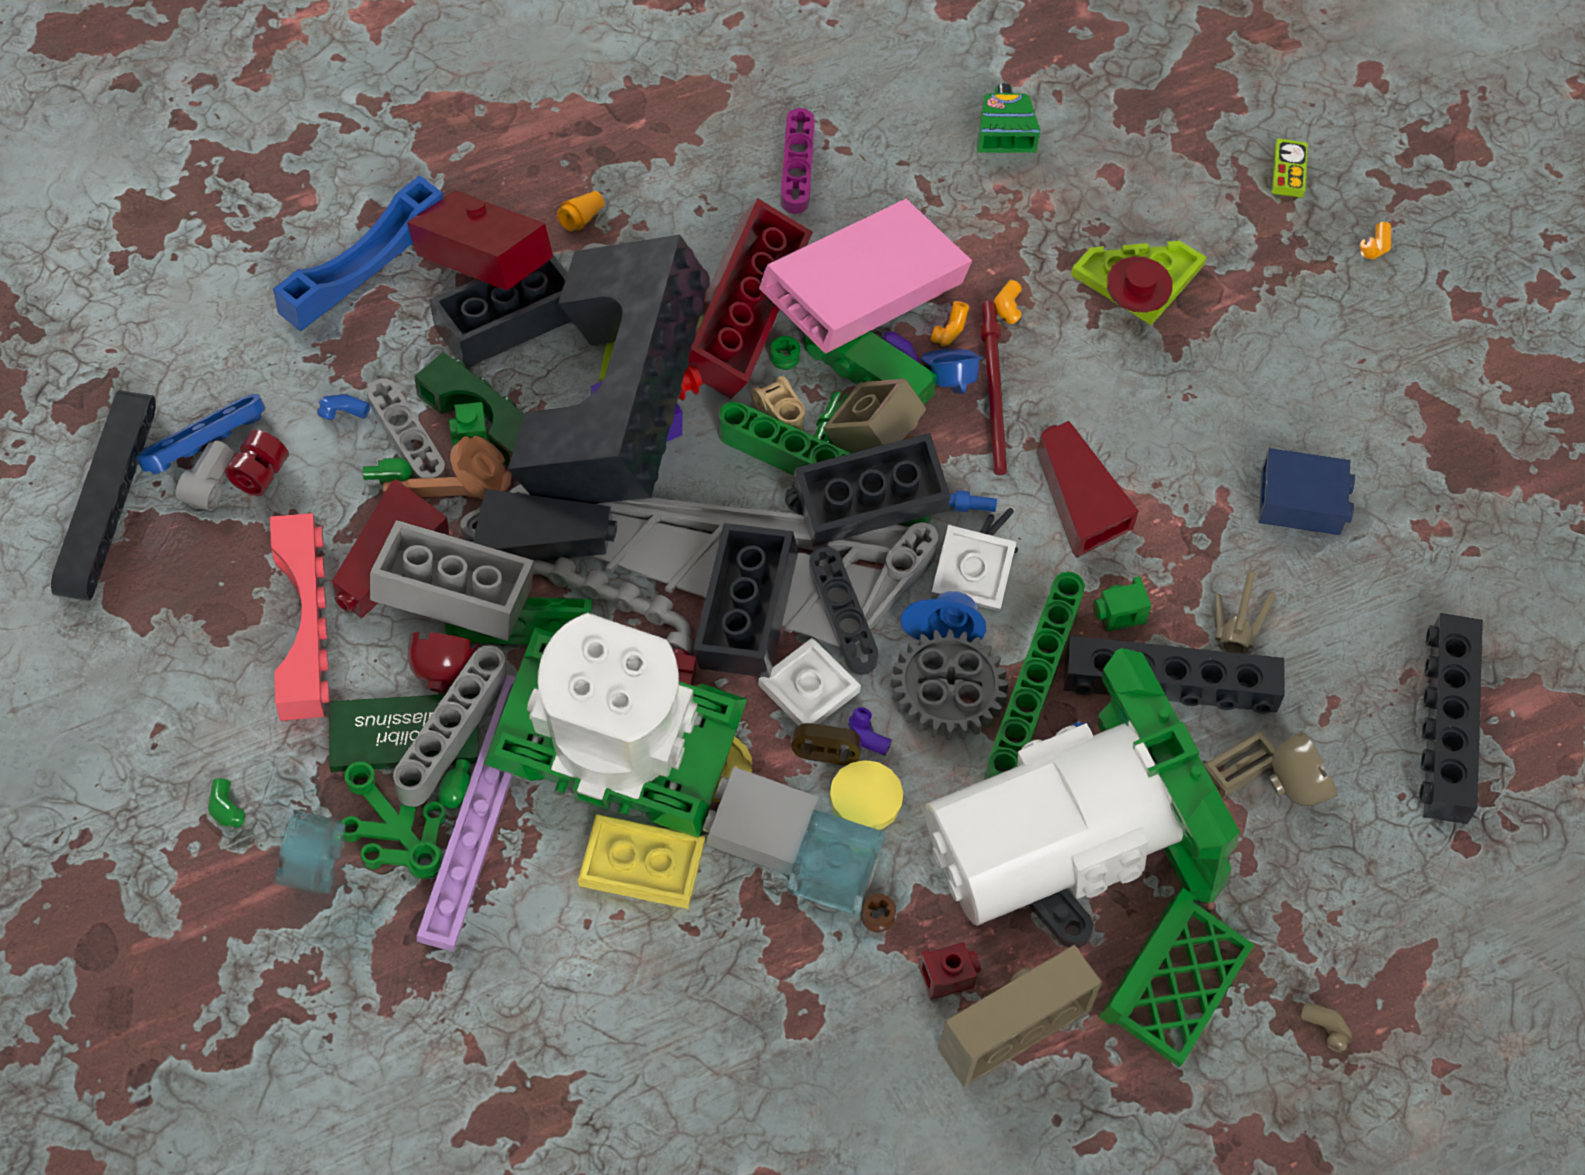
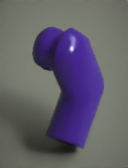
M894 331L885 332L884 336L880 337L921 364L913 344Z
M855 708L849 717V729L860 735L862 747L886 756L892 739L874 732L870 722L872 714L867 708Z

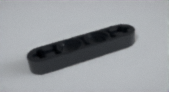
M820 547L814 550L810 556L809 569L847 667L855 674H868L877 666L878 649L841 556L833 548ZM823 559L828 564H831L832 578L828 580L825 568L819 566L820 560ZM833 588H842L846 591L847 598L842 602H833L828 598L827 593ZM846 618H852L859 623L860 627L853 633H847L841 630L839 624ZM860 641L862 653L868 655L867 662H862L860 658H856L855 643Z

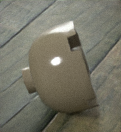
M1301 731L1277 747L1271 761L1274 774L1269 776V780L1278 796L1286 794L1293 803L1301 806H1315L1338 796L1331 775L1327 776L1323 767L1325 763L1306 733Z

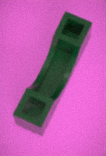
M442 352L414 376L417 396L440 414L454 411L455 405L482 402L484 417L492 425L488 433L489 442L502 453L505 459L504 464L509 467L525 414L517 408L510 398L502 397L495 392L488 381L482 377L477 378L469 372L461 360L453 359L445 352Z

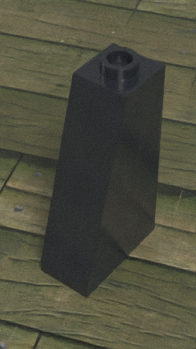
M485 489L473 543L534 561L558 560L561 557L576 558L603 555L607 552L608 542L615 541L617 521L612 520L611 506Z

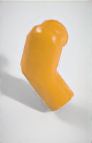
M955 301L946 328L939 325L935 326L930 340L933 343L941 344L940 347L949 346L964 328L969 305L964 302Z

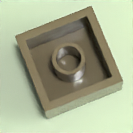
M906 379L860 382L823 429L836 447L849 453H855L903 440L918 425V420L926 411V408Z

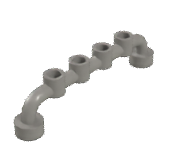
M559 558L555 565L539 560L534 561L533 575L539 574L548 577L550 582L558 587L571 586L580 590L589 599L597 600L601 598L612 602L622 612L628 613L632 610L645 615L646 619L655 625H663L665 623L673 626L677 632H671L666 640L672 649H683L691 655L694 649V642L690 638L692 634L690 624L683 616L671 611L673 603L667 597L656 595L652 602L640 599L641 592L635 585L626 582L617 590L607 586V576L598 570H591L587 577L576 574V565L567 558Z

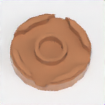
M465 436L452 447L450 461L453 471L460 483L470 493L483 499L485 489L508 491L511 486V472L505 470L502 464L505 462V459L492 443L482 437L474 436L469 438Z

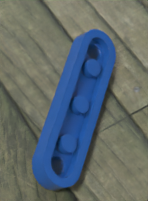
M259 394L242 397L145 448L138 453L136 459L142 471H151L152 474L161 473L171 466L170 462L180 457L187 458L200 452L202 445L212 440L220 441L232 434V429L242 424L250 425L259 421L262 418L261 413L264 412L266 407Z

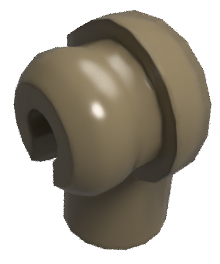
M1311 1002L1305 1003L1301 1019L1325 1028L1329 1035L1327 1037V1046L1335 1052L1345 1051L1347 1044L1352 1041V1031L1341 1014L1336 1010Z

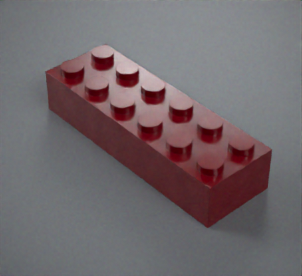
M759 198L740 217L703 302V312L699 317L696 329V338L692 344L688 359L690 367H696L704 384L730 399L749 382L780 310L759 289L765 269L768 264L807 246L813 231Z

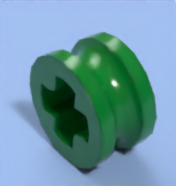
M789 336L776 338L771 344V363L781 370H789L797 366L800 361V344L798 341ZM781 350H788V354H790V355H789V356H783V353L780 352V351H781Z

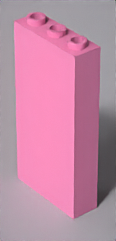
M904 199L768 264L759 289L826 354L962 284L972 260L911 202Z

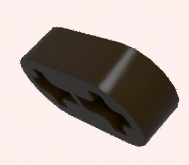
M804 723L795 728L791 747L794 754L802 759L848 765L859 760L862 738L858 733L850 729ZM805 739L812 740V744L805 743ZM841 745H847L849 747L848 749L841 748Z

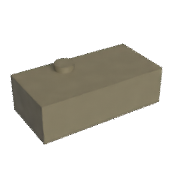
M1075 945L1032 970L1030 967L1021 969L1012 976L1009 984L945 1021L938 1050L963 1087L1091 1011L1102 982Z

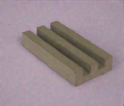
M1259 731L1204 764V767L1212 777L1214 785L1219 786V793L1224 798L1273 769L1271 761L1276 748L1264 733ZM1258 744L1263 746V748L1238 761L1226 770L1218 771L1219 767ZM1267 755L1271 756L1263 762L1259 763L1258 765L1254 766L1253 768L1249 769L1248 771L1232 779L1231 781H1226L1228 778L1244 770L1245 768L1249 767L1250 765L1254 764L1260 759L1266 757Z

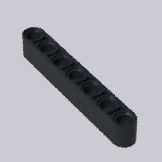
M122 390L116 392L52 574L51 591L53 595L88 601L93 598L139 464L136 456L144 449L155 416L156 399L154 395Z

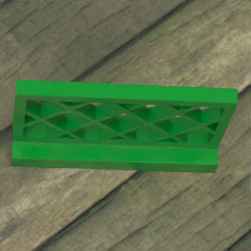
M1185 888L1181 889L1171 899L1098 1015L1100 1019L1110 1026L1114 1022L1178 1067L1184 1063L1255 945L1194 903L1193 900L1196 896ZM1191 915L1204 923L1207 936L1190 937L1187 922ZM1180 933L1183 940H1177ZM1228 940L1241 950L1235 959L1222 961L1217 941ZM1209 943L1214 962L1197 964L1193 945ZM1184 946L1189 966L1173 968L1169 951L1171 948ZM1163 962L1164 969L1158 970ZM1230 966L1229 970L1226 973L1224 967ZM1216 968L1220 985L1216 989L1204 990L1200 971ZM1191 972L1196 992L1179 994L1174 974ZM1166 976L1171 995L1154 998L1150 981L1153 977ZM1145 992L1146 999L1139 1000ZM1212 996L1211 1000L1208 1003L1206 997ZM1198 998L1202 1011L1200 1018L1186 1020L1181 1000ZM1173 1002L1178 1022L1161 1024L1156 1004ZM1148 1005L1153 1025L1141 1027L1131 1020L1129 1015L1134 1007ZM1194 1026L1191 1033H1189L1188 1027ZM1180 1028L1184 1044L1179 1053L1166 1044L1163 1030Z

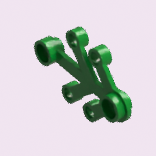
M361 761L349 765L344 774L348 790L354 794L363 795L384 823L360 821L354 816L345 817L339 824L343 840L355 842L361 837L400 841L406 850L382 849L376 843L365 845L360 853L363 865L368 869H377L382 864L406 866L409 872L417 878L429 879L439 873L444 858L442 850L436 846L439 827L446 820L444 805L437 801H432L425 805L423 809L425 827L420 842L412 832L417 806L410 807L401 803L398 815L375 786L376 778L372 766ZM360 778L368 780L362 785L355 784V781ZM410 780L406 782L404 786L418 784L419 781ZM434 810L441 812V815L437 818L428 816ZM350 825L358 827L353 833L345 832L346 827ZM371 852L379 854L375 860H368L366 856ZM424 858L432 860V863L426 866L419 864L420 860Z

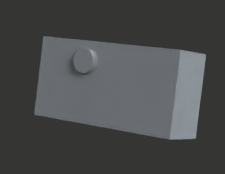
M396 520L370 572V600L508 641L532 588L534 560Z

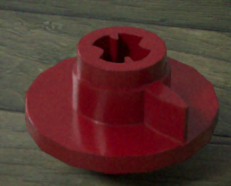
M1132 256L1121 259L1112 266L1107 276V290L1112 300L1122 308L1132 312L1147 313L1160 309L1168 302L1173 291V282L1168 270L1159 262L1147 257Z

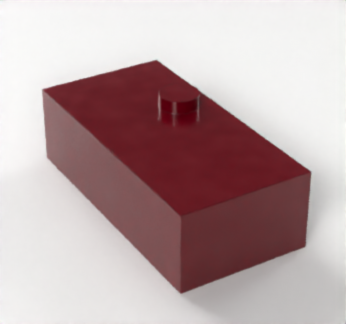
M455 190L407 222L417 256L504 290L510 289L554 257L544 222Z

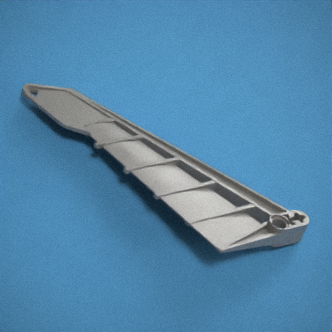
M521 484L508 491L530 495ZM646 498L597 504L611 506L612 520L617 521V533L615 541L608 542L606 554L594 555L592 557L608 562L607 572L612 573L619 566L668 584L665 587L666 592L672 593L675 588L706 598L724 523L793 531L798 548L814 551L820 547H830L835 549L840 556H844L842 559L871 630L901 595L910 589L934 562L938 544V532L934 526L923 522L916 523L911 527L893 525L813 546L804 516L800 514ZM481 507L461 519L460 529L464 539L474 540L476 530L472 529V527L478 523ZM660 522H662V523H668V524H673V525H678V526L689 527V528H695V529H700V530H705V531H711V532H713V534L704 533V532H699V531H694V530L685 529V528H680V527H675V526L666 525V524H661ZM798 553L782 627L785 628L786 632L792 633V631L839 648L810 574L809 560L811 555ZM825 559L820 560L819 566L825 568L827 580L832 578L831 564H828ZM860 559L885 565L882 570L855 565V563ZM549 560L544 562L555 563L557 560ZM896 567H904V568H906L907 570L900 571V570H897V569H895V568H896ZM833 588L827 593V596L833 602H842L847 598V593L842 588ZM846 618L840 622L839 627L844 632L853 633L859 629L860 625L855 619Z

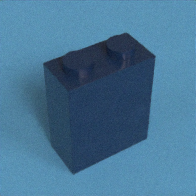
M1269 448L1262 465L1258 523L1340 535L1345 523H1351L1354 512V503L1349 502V494L1353 493L1355 485V474H1350V460Z

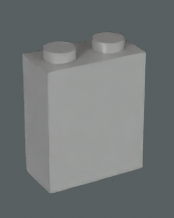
M733 767L730 778L723 776L715 796L721 799L717 812L710 809L704 824L703 831L709 833L706 845L791 875L818 796Z

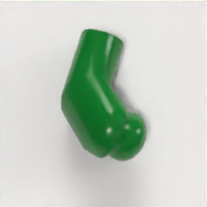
M215 778L212 781L208 804L210 816L224 827L230 825L233 828H238L242 826L246 814L242 808H236V805L229 800L231 782L227 779Z

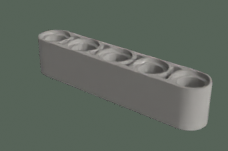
M485 645L474 652L396 766L393 778L396 795L402 804L410 807L419 806L429 798L502 689L506 678L505 655L498 647ZM487 666L497 667L491 671L483 670ZM468 694L478 695L477 697H475V698H473V699H465V698H463L464 696H466V695H468ZM449 722L458 723L453 728L444 727ZM429 751L439 752L434 757L424 756ZM410 780L419 781L415 786H404Z

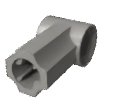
M217 440L213 443L209 442L192 471L186 470L181 475L176 487L177 500L212 511L217 506L222 494V483L226 478L224 471L236 452L223 442Z

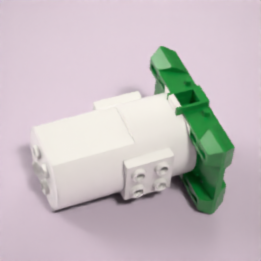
M587 613L568 622L556 634L534 628L483 764L530 781L546 779L557 783L555 791L562 794L565 793L567 787L572 788L576 800L605 810H609L611 802L619 804L618 812L620 814L628 815L629 810L633 809L645 813L652 823L699 838L747 699L705 684H699L695 687L678 681L676 658L666 639Z
M1120 648L1116 650L1103 668L1102 680L1111 695V701L1098 715L1097 725L1101 733L1093 736L1087 723L1079 727H1065L1052 738L1044 741L1034 740L1023 746L1018 751L1017 767L925 805L927 827L934 847L932 848L934 859L939 869H944L948 878L947 884L955 902L959 901L965 915L974 925L978 926L1069 887L1075 899L1085 895L1088 898L1098 896L1109 885L1119 881L1121 883H1129L1137 879L1145 870L1147 855L1163 849L1182 887L1196 896L1194 900L1212 903L1227 885L1231 872V865L1227 857L1237 847L1240 831L1199 757L1197 746L1185 724L1179 721L1143 653Z

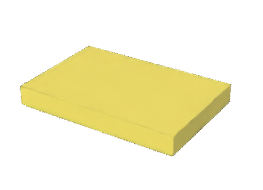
M596 814L578 878V886L689 909L705 845V836L696 838L676 830Z

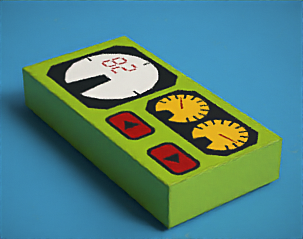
M1277 138L1274 148L1271 193L1303 198L1306 187L1308 143Z

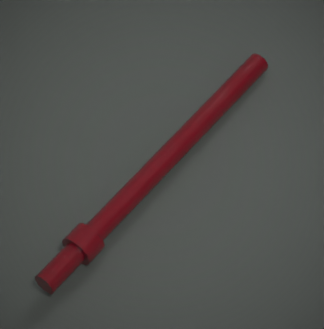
M987 301L982 304L983 323L980 328L981 339L985 342L993 471L995 475L1001 476L1007 473L998 341L1001 339L1000 324L996 320V305L992 301Z

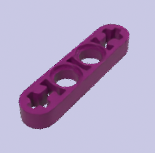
M804 108L791 110L786 118L780 202L782 208L792 214L804 212L809 206L815 118L811 111ZM797 122L803 123V133L797 132ZM795 144H801L807 149L803 152H795L790 147ZM797 168L803 170L805 174L801 177H794L789 174V171ZM793 188L799 189L798 200L792 199Z

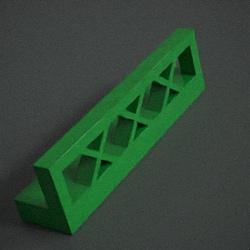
M527 597L508 641L446 622L445 634L471 640L470 643L528 645L535 627L556 634L573 619L587 613L591 614L592 599Z

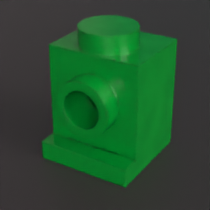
M482 402L455 405L456 419H449L452 447L465 436L469 438L478 436L486 439Z
M1140 576L1134 577L1131 585L1123 586L1118 584L1102 591L1100 599L1093 600L1095 617L1098 621L1102 620L1106 632L1146 624L1152 607Z

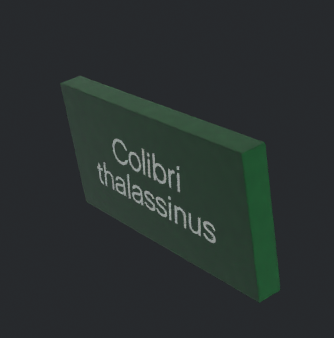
M446 694L330 701V771L345 772L349 765L360 761L370 764L374 770L396 768ZM468 694V695L464 696L463 698H465V699H473V698L477 697V695H475V694ZM449 722L444 727L453 728L458 723ZM478 725L451 765H455L457 759L467 760L470 764L477 762L479 757ZM429 751L424 756L434 757L439 752Z

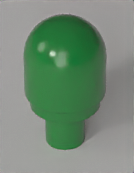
M383 458V460H378V466H363V480L379 479L380 485L384 482H392L394 479L407 481L412 475V468L409 462L403 458Z
M457 759L453 770L447 771L442 778L438 796L440 802L447 808L456 809L462 806L471 777L467 774L470 766L467 760Z

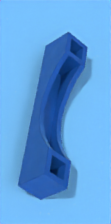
M419 175L395 194L378 221L353 246L324 264L296 270L274 287L273 292L278 314L300 332L412 245L413 240L407 222L441 200L443 193Z

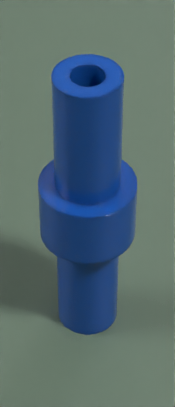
M956 490V494L950 493L951 499L948 507H954V511L968 512V509L996 512L997 498L972 496L968 491Z

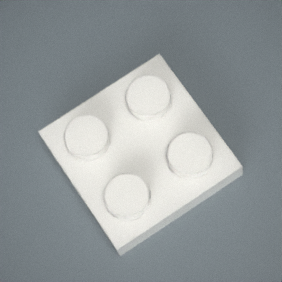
M948 525L931 595L939 596L944 592L959 591L971 597L979 607L1000 611L1016 542Z
M813 638L774 666L770 678L760 677L758 686L798 726L804 723L820 724L860 693L861 685Z

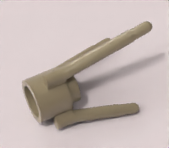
M1249 571L1247 574L1238 616L1230 618L1226 624H1224L1222 596L1219 593L1215 595L1217 625L1215 640L1221 642L1220 647L1227 652L1243 654L1248 649L1254 648L1255 638L1276 597L1274 592L1269 593L1252 628H1250V624L1245 618L1254 580V572Z

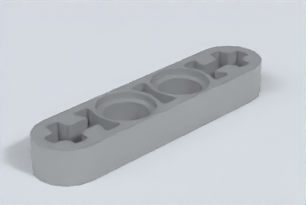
M377 379L370 383L367 388L370 408L400 456L409 462L413 477L415 479L445 478L446 470L443 458L397 385L389 379ZM379 393L389 396L390 405L386 407L384 399L381 396H377ZM396 415H403L408 419L405 424L400 426L392 425L389 420ZM410 440H419L423 443L422 448L415 451H410L404 446ZM424 459H426L430 469L436 471L435 473L430 474L429 471H424Z

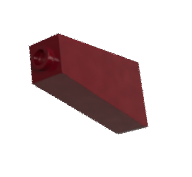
M1067 421L1059 426L1052 425L1045 429L1040 436L1037 456L1074 556L1077 558L1133 530L1139 512L1072 423Z
M397 479L390 483L332 580L335 602L345 612L349 613L352 611L361 619L378 604V602L370 600V572L396 520L449 535L447 517Z

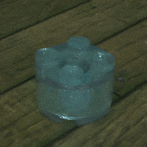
M294 810L293 816L288 821L279 852L281 862L284 863L282 868L276 867L274 883L319 895L321 893L330 894L335 877V872H333L335 859H340L345 843V837L343 836L346 824L340 823V820Z

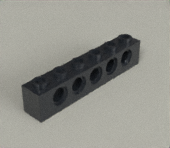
M1440 613L1434 626L1429 625L1427 629L1425 644L1431 648L1424 667V675L1429 677V686L1426 687L1424 692L1423 707L1428 708V717L1424 719L1422 726V738L1427 739V749L1423 750L1420 763L1421 770L1426 771L1425 781L1422 782L1419 792V802L1424 803V817L1468 824L1478 809L1482 619ZM1447 683L1454 685L1456 688L1449 686ZM1446 714L1453 716L1455 719L1449 718ZM1444 745L1450 746L1454 751L1447 749ZM1443 777L1451 779L1453 783L1447 782Z
M1078 636L1069 637L1065 651L1063 690L1073 691L1079 695H1090L1093 693L1111 696L1102 680L1103 672L1096 668H1104L1116 650L1125 648L1144 654L1170 702H1180L1186 706H1217L1222 710L1247 709L1253 710L1256 713L1267 714L1270 712L1277 713L1285 696L1284 658ZM1168 675H1174L1178 677L1180 680H1174L1170 678ZM1204 679H1210L1214 681L1215 684L1208 683ZM1239 682L1247 683L1250 687H1245Z

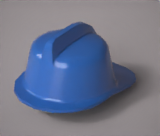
M940 349L927 352L921 356V360L928 364L931 371L937 375L936 385L951 388L957 394L965 393L967 385L978 380L979 362L983 358V356L965 349Z
M948 591L942 593L936 599L919 600L911 603L904 609L900 617L903 630L916 640L920 639L921 634L932 640L934 630H937L942 638H946L948 630L952 629L954 638L958 639L965 631L967 632L968 642H972L977 637L982 640L986 633V621L982 614L978 612V604L967 594L959 591Z

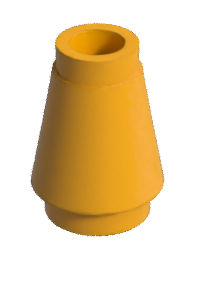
M592 191L562 202L557 210V218L560 224L568 231L581 230L605 206L604 198L598 191Z

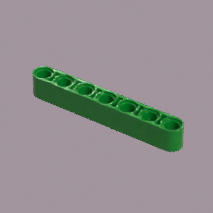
M728 402L720 408L718 435L723 443L793 476L795 468L851 454L745 404ZM932 515L900 523L899 525L911 527L921 522L930 524Z
M1062 572L1053 581L991 750L985 772V780L1001 774L995 768L1002 767L1011 770L1017 767L1018 751L1033 739L1085 589L1084 580L1074 572ZM1062 592L1069 593V594H1071L1072 596L1064 595V594H1062ZM1052 620L1059 621V622H1061L1062 624H1060V625H1059V624H1055V623H1053V622H1051V621H1052ZM1040 649H1047L1052 653H1044ZM1029 678H1037L1041 683H1035ZM1024 707L1029 709L1031 712H1022L1018 708ZM1014 737L1019 739L1021 742L1013 743L1009 741L1007 738Z

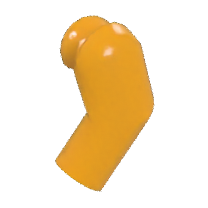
M1380 222L1376 224L1375 239L1369 237V242H1366L1365 239L1361 241L1359 247L1364 258L1374 260L1391 250L1392 227L1390 223Z
M1009 280L994 300L999 317L1001 319L1004 318L1008 324L1016 323L1022 314L1016 308L1017 303L1015 302V298L1022 291V287L1015 280Z

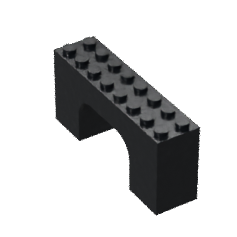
M680 234L574 251L559 305L590 345L615 342L605 378L600 387L589 398L569 407L525 412L508 470L530 495L590 504L652 497L655 483L659 477L662 456L666 451V441L670 426L674 421L675 407L678 397L681 395V385L685 370L688 368L691 347L696 338L699 317L703 312L706 291L710 286L708 272L701 266L693 250L688 247Z

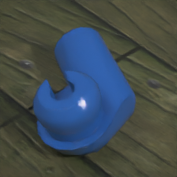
M347 394L324 396L318 402L320 407L317 410V414L322 418L333 420L336 416V411L339 410L365 419L369 414L371 405Z

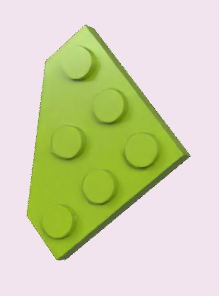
M1169 241L1166 246L1149 247L1148 243L1122 245V249L1104 250V246L1090 247L1072 267L1071 276L1115 302L1107 290V276L1114 264L1121 259L1132 256L1147 257L1159 262L1168 270L1173 282V291L1168 302L1160 309L1147 313L1127 310L1152 325L1203 268L1207 257L1181 241Z

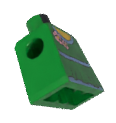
M998 84L994 88V93L984 95L977 153H1036L1040 137V127L1029 95L1026 93H1013V88L1010 84Z

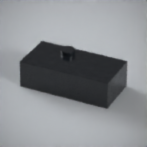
M554 256L508 290L475 279L429 300L434 327L455 357L469 368L571 322L572 320L559 305L568 273Z
M930 433L795 468L794 487L813 546L945 512L948 510L951 499Z
M724 523L693 649L700 669L770 678L799 552L793 531Z

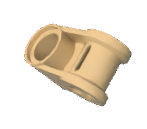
M784 376L776 378L775 383L764 388L755 387L751 389L752 401L758 411L804 431L805 407Z

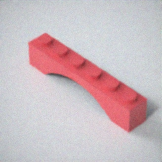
M313 513L270 517V535L275 565L289 578L296 588L302 603L301 623L295 642L286 658L274 671L275 705L280 721L324 717V703L330 702L329 682L323 681L322 671H329L328 651L321 647V640L328 639L326 618H320V609L326 608L325 587H319V578H325L323 556L318 557V548L324 547L322 526L316 527Z

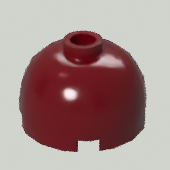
M420 632L411 633L407 654L410 670L417 679L427 682L426 689L435 692L447 693L449 687L452 686L474 652L482 647L480 644H477L473 649L469 648L471 640L452 635L429 632L428 639H419Z

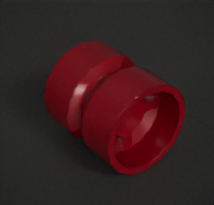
M253 430L241 445L240 452L234 455L224 471L225 476L241 491L253 496H262L273 481L274 474L279 472L289 457L288 449L273 435L264 431Z

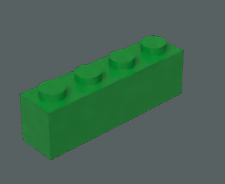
M871 331L826 354L805 335L804 350L812 358L821 360L833 368L839 376L848 378L857 385L860 382L906 379L923 405L934 395L937 375Z

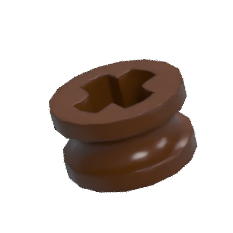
M884 894L869 896L862 906L861 921L863 925L873 932L888 930L893 925L896 915V906L893 900ZM880 907L885 909L884 916L880 915L877 919L871 917L873 910L877 911Z

